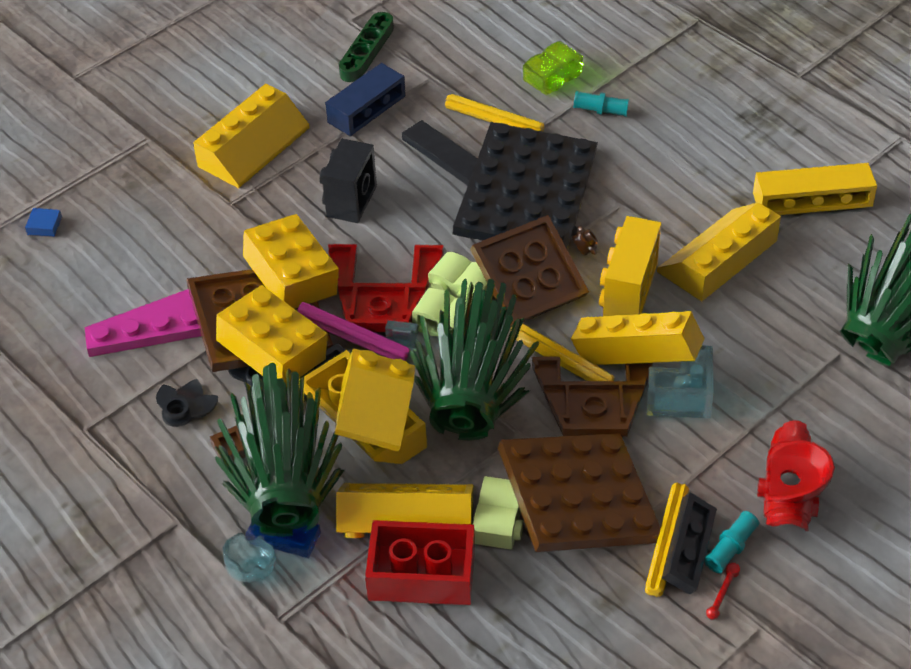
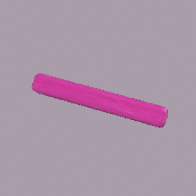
M302 302L297 309L299 313L322 330L390 359H402L404 361L409 356L410 349L407 346L306 302Z

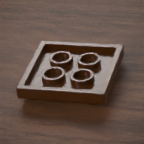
M549 215L473 244L470 248L486 281L488 282V279L495 281L493 291L495 299L497 294H499L501 283L504 282L507 288L502 307L507 306L508 308L512 294L516 295L517 300L512 313L513 321L511 327L518 318L525 317L523 321L525 322L585 297L589 293Z

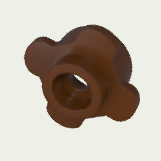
M580 225L578 227L579 232L572 236L575 245L583 255H587L590 252L593 255L597 254L595 250L598 244L596 236L590 229L585 231Z

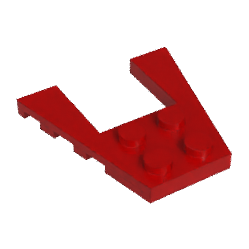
M328 244L329 257L339 268L337 290L345 320L372 332H409L412 325V311L429 288L428 273L444 256V245L414 246L411 283H354L358 253L357 244Z

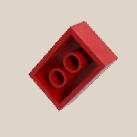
M372 520L365 573L368 600L471 605L475 557L474 525Z

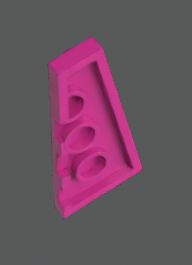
M188 289L84 327L89 357L201 336Z

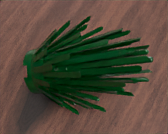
M911 214L908 215L901 232H898L878 276L877 273L883 253L881 250L877 252L874 265L870 270L867 286L866 280L874 244L872 234L869 237L865 255L863 254L859 278L856 276L854 282L853 267L848 263L847 321L841 328L840 334L852 347L857 343L862 349L867 351V358L885 366H890L891 363L894 364L899 356L911 352V232L906 241L903 242L909 231Z
M465 278L462 281L461 294L456 300L453 334L450 333L449 289L445 290L444 311L440 310L439 324L437 325L440 350V379L424 316L420 317V323L428 355L426 356L423 345L418 341L417 343L414 342L420 361L417 354L412 350L410 351L411 358L420 376L414 375V381L431 409L429 416L431 425L441 434H444L445 430L459 434L458 440L472 441L488 437L489 430L494 429L495 421L531 391L524 390L525 387H520L508 397L530 369L531 364L527 362L537 349L539 341L532 344L508 380L501 385L523 345L522 340H519L514 347L525 317L514 321L493 377L499 355L513 321L512 313L517 300L516 295L512 294L508 308L507 306L502 307L507 288L506 284L502 282L496 300L492 301L495 286L493 279H488L486 293L482 282L475 284L473 293L474 286L470 282L467 299V279Z
M270 363L263 367V381L260 380L258 374L252 376V393L250 385L245 382L250 413L245 396L241 398L243 414H241L237 398L231 393V401L236 416L235 421L248 466L245 465L224 421L218 418L217 423L235 459L233 462L225 447L219 445L215 449L220 457L216 456L215 460L234 486L229 481H223L221 484L251 514L252 526L258 525L262 534L285 537L293 536L294 529L307 525V530H310L318 523L320 518L319 507L345 469H335L324 485L342 449V443L340 442L335 446L339 435L333 433L319 468L329 429V422L325 421L315 452L321 388L319 387L315 392V401L312 393L308 392L304 421V376L299 381L298 372L294 371L291 373V370L288 368L286 372V390L284 380L282 378L277 379L276 364Z

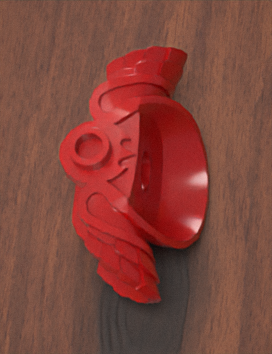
M798 420L786 422L775 431L767 456L766 477H759L757 497L763 498V516L767 518L766 525L774 527L793 524L808 532L811 517H818L819 497L816 496L820 495L830 484L835 466L833 458L828 451L811 442V435L807 429V424ZM785 473H794L800 478V482L796 485H787L781 480V476Z

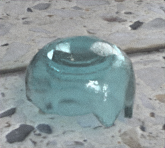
M238 533L227 539L222 547L227 573L234 580L250 583L264 580L273 572L277 562L274 547L265 542L261 536H258L255 540H248L243 533Z

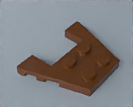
M560 356L532 357V369L563 436L620 433L622 437H628L652 372L653 363L625 364L626 381H561Z

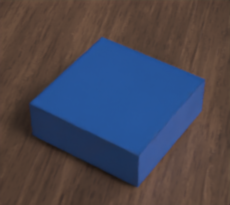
M33 208L25 226L27 235L55 237L62 218L61 211Z

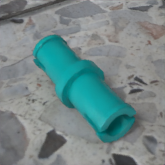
M576 91L573 108L597 111V114L600 115L605 112L626 117L629 99L608 97L606 93L596 95Z
M742 511L730 529L724 530L720 534L718 544L705 558L706 566L715 573H722L735 554H740L744 550L746 540L760 525L758 518L751 512Z

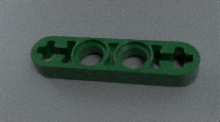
M377 12L373 14L339 62V75L343 81L355 82L365 74L394 30L393 16L390 13ZM368 38H378L376 40H366ZM358 53H367L366 55L362 56L356 55Z

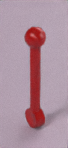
M729 563L727 565V576L713 606L706 610V615L710 620H715L719 617V607L731 581L739 575L740 566L736 563Z

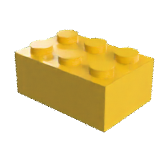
M297 214L244 230L243 257L264 286L291 307L296 309L302 302L310 304L337 295L339 268Z
M626 216L623 227H617L614 240L616 247H610L607 259L609 267L603 268L600 277V285L604 286L599 298V306L603 307V316L642 314L658 265L661 222Z
M263 285L217 314L216 341L262 376L263 367L270 363H275L277 379L282 378L286 383V387V372L288 368L291 370V373L294 371L298 372L300 378L326 359L328 333Z

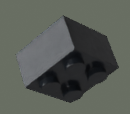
M342 138L337 148L331 151L329 163L326 167L322 168L319 177L320 184H323L322 204L325 205L326 217L359 223L377 187L373 144Z

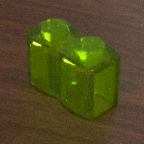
M561 41L555 42L547 47L542 54L534 55L523 65V80L543 94H551L559 90L564 82H569L581 74L583 70V55Z

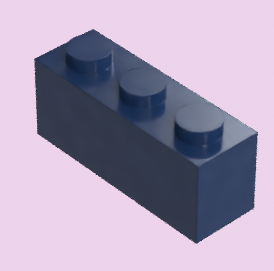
M380 63L325 102L327 123L348 136H352L406 96L404 75Z

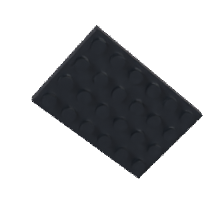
M491 122L456 216L452 235L483 241L549 215L568 251L596 155L598 142Z

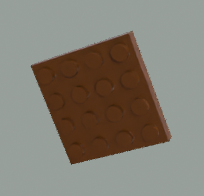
M253 269L187 278V288L212 372L249 367L243 360L216 341V323L218 313L259 286H264ZM318 301L310 303V305L320 308ZM327 332V349L333 346L329 332Z
M620 433L503 439L500 441L498 450L535 552L657 543L661 527Z

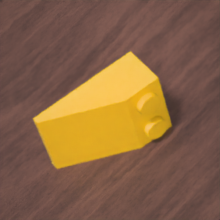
M353 348L342 379L334 434L399 452L414 384L415 365L409 364L402 359L383 357L370 350Z

